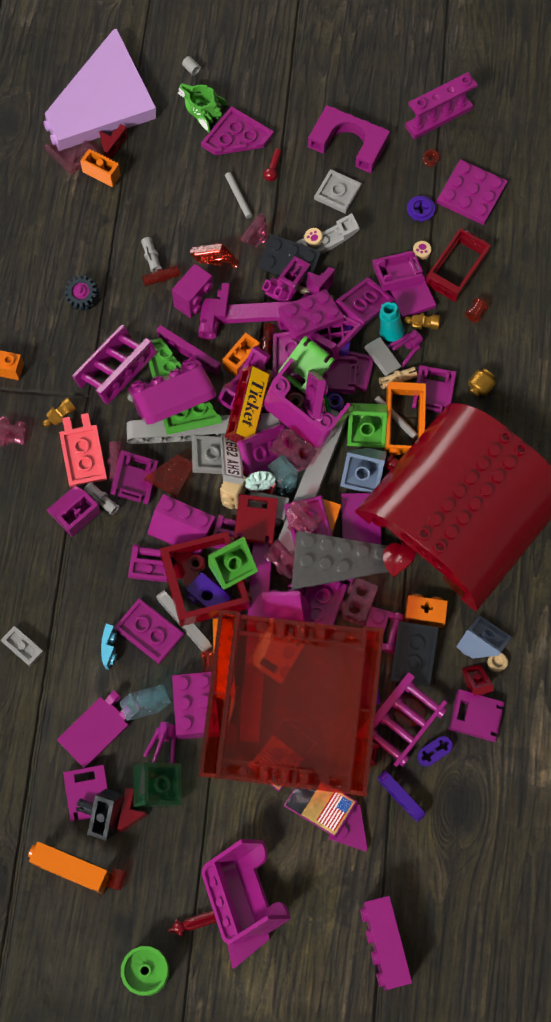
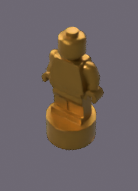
M421 313L420 315H413L412 318L406 316L404 321L406 324L412 323V327L422 329L423 326L439 330L440 315L426 317L424 313Z
M65 398L61 402L62 405L56 410L52 407L47 413L48 419L43 421L45 427H49L51 423L54 425L63 422V416L76 410V407L68 398Z

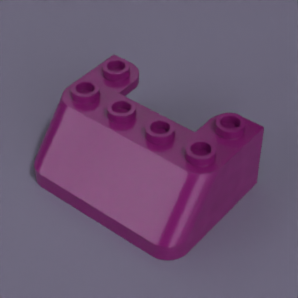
M190 358L182 362L181 370L174 369L165 377H155L151 380V383L147 384L141 380L131 383L128 391L138 415L147 425L164 420L216 396L214 387L202 363Z
M241 839L207 862L202 868V878L221 937L227 944L239 943L270 933L291 919L288 908L284 903L276 902L269 906L256 869L264 864L268 857L264 840Z

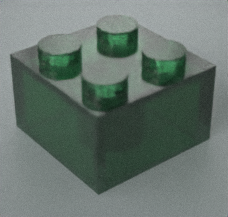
M144 762L133 765L134 807L172 808L181 806V764Z

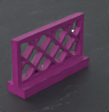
M305 293L300 299L310 295ZM344 315L343 322L325 328L328 329L329 334L320 335L318 332L307 335L309 338L307 344L310 341H314L330 354L329 358L333 357L336 360L339 357V351L362 328V324ZM283 320L278 321L279 329L288 332L289 329ZM349 325L354 327L349 331H344L343 326ZM341 327L342 332L331 333L330 328ZM342 337V340L336 344L332 342L331 338Z

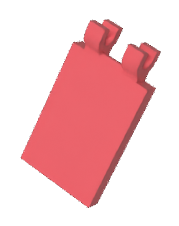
M88 413L81 414L83 427L78 428L72 427L70 417L62 418L65 431L59 432L70 487L107 480L97 425L91 426Z

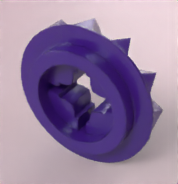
M416 196L407 204L408 216H411L414 221H429L434 216L435 205L428 197ZM420 205L423 209L422 214H420L418 210Z

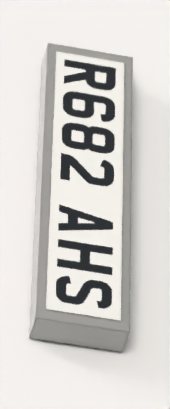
M221 434L220 448L223 481L242 484L244 479L243 466L238 443L225 438V434Z

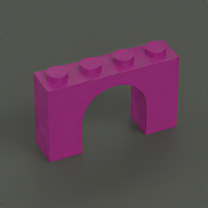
M326 105L308 137V148L324 154L334 136L342 132L354 133L364 143L356 157L355 167L372 173L389 141L390 131L384 127L371 124L367 120L359 119L352 114L344 113L335 107Z

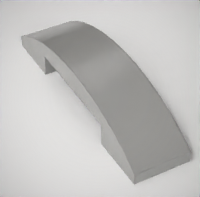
M351 213L336 221L337 225L322 232L323 241L319 246L310 247L304 238L296 243L319 250L323 254L345 242L358 232L360 228Z

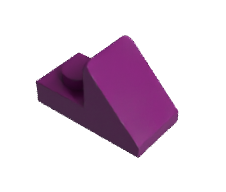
M328 267L320 276L308 272L306 287L309 293L312 295L325 289L328 291L334 284L335 269Z

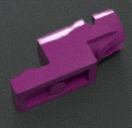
M222 283L221 290L217 292V299L207 298L202 304L198 331L199 337L202 339L216 338L219 324H226L225 317L230 294L228 283Z

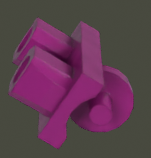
M274 277L271 278V281L266 279L262 290L266 291V295L279 302H290L294 297L293 294L296 292V289Z

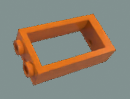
M388 382L386 391L387 423L385 452H389L390 455L406 453L411 447L391 445L392 395L419 396V438L425 431L426 384Z
M38 841L36 846L33 845L31 847L28 857H30L29 862L33 865L101 894L104 893L111 877L107 870Z

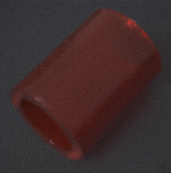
M112 868L107 887L121 891L126 872Z

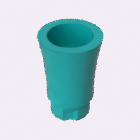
M386 302L382 304L380 310L379 334L385 341H397L403 337L405 328L402 324L397 305Z

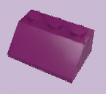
M163 494L154 510L148 535L175 545L210 536L215 528L216 519L208 513ZM203 549L193 551L191 554L201 555Z

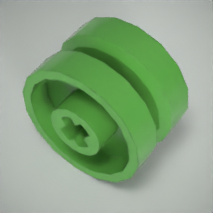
M140 946L131 950L125 956L121 965V977L124 985L129 991L141 996H151L160 992L166 986L170 976V966L167 958L159 950L150 946ZM143 967H147L149 969V973L147 975H142L141 972L143 971Z

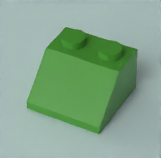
M350 403L355 407L348 415L347 446L385 448L387 405Z

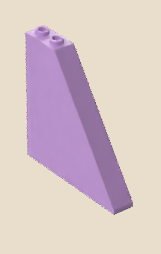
M114 29L45 112V129L47 132L50 131L51 142L57 146L59 151L100 138L99 131L107 135L112 134L113 130L117 129L120 124L130 128L156 119V107L117 29Z

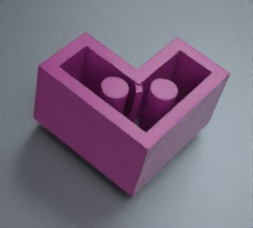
M194 264L172 289L174 307L189 318L199 314L202 307V296L213 287L212 275Z

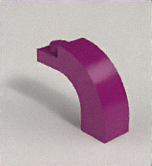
M254 346L242 369L253 365L266 372L267 368L265 367L271 356L259 347ZM241 371L231 382L223 386L217 399L218 402L232 410Z

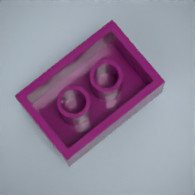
M213 673L172 675L175 726L178 740L219 736Z

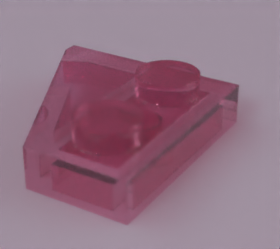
M260 213L240 240L255 248L260 243H263L267 238L266 216Z

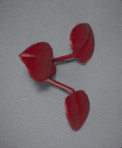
M377 519L372 521L378 527H385ZM402 542L401 545L391 543L383 552L384 565L393 577H396L402 570L412 564L417 552L405 542Z

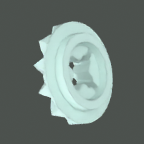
M258 471L245 479V487L249 491H263L275 485V476L271 472Z

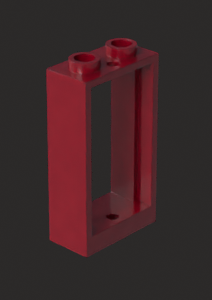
M460 228L426 276L425 282L427 286L456 302L489 255L491 245L487 241L475 237L471 232ZM461 243L481 255L458 287L437 274L457 245Z

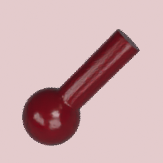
M275 149L270 166L264 171V178L267 181H274L277 178L276 167L282 152L280 149Z

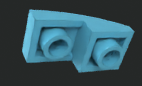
M106 624L102 636L101 655L105 669L109 670L110 666L114 665L117 659L115 648L110 646V644H114L117 633H115L114 626Z

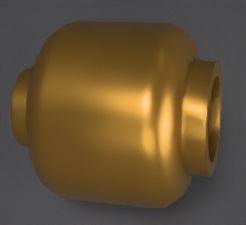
M484 368L483 370H476L468 381V385L471 388L469 391L476 397H479V395L487 396L496 384L495 376Z

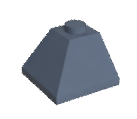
M371 448L348 451L340 487L371 493L381 481L387 452Z
M479 615L456 647L464 655L471 658L499 656L512 637Z

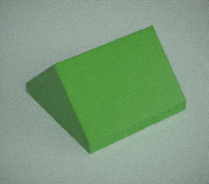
M244 537L208 555L209 567L222 589H226L258 572Z

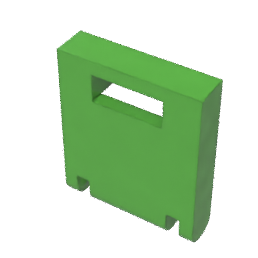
M307 336L300 341L278 371H281L290 358L297 360L299 363L293 370L306 380L305 383L301 384L292 375H289L287 379L304 394L308 371H315L323 377L335 361L331 357L326 363L325 360L330 354L314 341H310L306 346L305 344L309 340Z

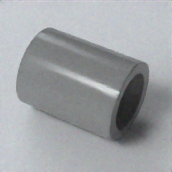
M187 56L182 62V65L193 76L201 70V66L191 56Z

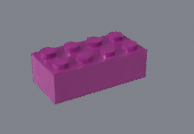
M390 896L364 902L360 914L362 922H367L368 930L365 931L368 944L372 943L374 951L371 952L373 965H378L379 973L376 974L379 987L383 986L385 991L412 984Z

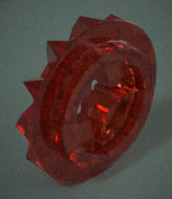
M414 695L401 697L406 705L410 706L413 704L412 709L425 718L426 707L420 699ZM394 708V716L398 723L405 727H415L418 725L410 717L407 719V715L400 709Z

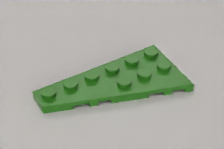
M163 339L151 340L158 352L148 362L152 379L158 376L165 377L174 369L181 370V363L175 359L172 351ZM206 401L168 417L163 422L166 434L169 435L222 423V418L214 411L211 403Z

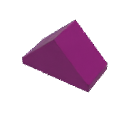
M294 256L278 280L298 290L310 264Z

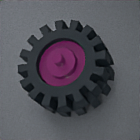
M78 275V278L74 276L72 282L68 281L69 286H65L67 290L64 291L65 298L75 309L80 311L85 309L87 311L90 306L94 307V302L98 303L97 298H100L99 288L91 278L85 275L84 277Z

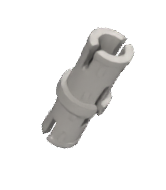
M145 237L141 240L145 251L144 257L149 263L150 271L158 273L162 270L158 259V251L155 250L152 238Z
M91 482L86 485L84 491L95 500L98 506L101 505L110 515H114L118 511L119 505L113 502L106 492H102Z

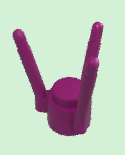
M413 330L401 339L386 346L388 349L393 347V350L403 345L408 349L412 348V351L401 364L403 368L415 352L420 349L419 344L422 343L423 339L419 332Z
M161 722L146 748L144 757L148 756L158 738L159 742L152 763L155 764L163 742H169L171 739L170 769H174L177 738L174 731L176 726L167 722Z

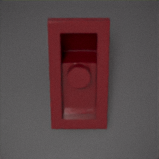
M122 124L113 130L111 136L99 131L104 155L109 160L113 158L128 138L127 128Z
M481 664L462 669L468 692L473 693L474 696H483L494 691L493 684Z
M131 788L125 789L117 828L120 832L126 831L147 816L146 812L132 810L133 807L136 808L138 795H135V790Z

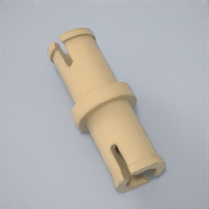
M414 366L400 372L398 370L394 371L391 375L379 378V384H383L381 388L385 389L388 382H404L417 378V371L414 372L416 370Z

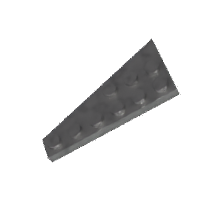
M298 531L295 538L292 589L296 590L386 573L388 570L383 562V552L387 546Z

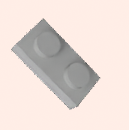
M15 626L1 639V642L29 667L44 653L43 650Z

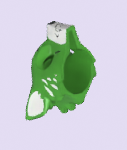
M182 83L179 87L178 94L185 98L187 111L197 118L201 126L209 133V123H213L212 118L219 119V116H222L220 112L221 105L227 106L228 103L224 98L218 96L214 89L207 85L190 86Z

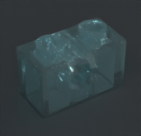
M283 454L268 465V472L274 474L276 489L282 496L285 493H291L297 487L298 471Z
M159 685L130 693L120 702L127 721L159 713L171 701L164 685Z

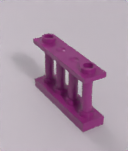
M467 72L410 101L408 105L416 116L414 119L406 122L405 128L415 140L471 111L473 105L466 95L468 91L476 88L478 84Z
M121 325L72 377L80 388H83L86 383L97 388L96 392L102 401L109 404L158 352L152 341L147 338L141 344L130 339L131 336L125 326ZM124 344L134 349L128 357L118 352ZM111 357L122 362L116 370L106 365ZM99 370L110 375L103 383L93 378Z
M409 672L358 735L365 742L367 739L370 741L374 740L397 759L394 763L396 767L405 765L410 758L408 753L437 716L441 719L448 710L445 707L447 705L445 700L439 705L415 686L416 683L413 682L415 677ZM405 691L407 693L411 692L435 711L428 721L403 702L401 696ZM393 707L400 709L422 727L415 737L390 718L391 715L388 713ZM380 723L386 724L410 743L403 753L378 734L376 728Z

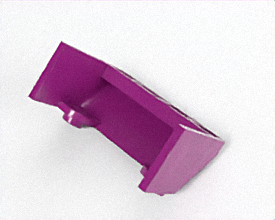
M290 358L272 381L264 399V407L311 446L321 448L329 441L355 406L347 403L337 417L324 412L320 414V419L313 420L285 398L291 388L287 377L299 363L297 360Z

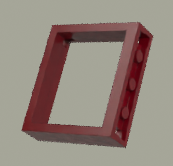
M228 531L160 548L161 560L180 627L249 609L252 596L250 590L245 588L244 584L247 583L245 578L237 583L241 598L186 612L171 561L173 556L224 543L225 546L234 542V538H230Z

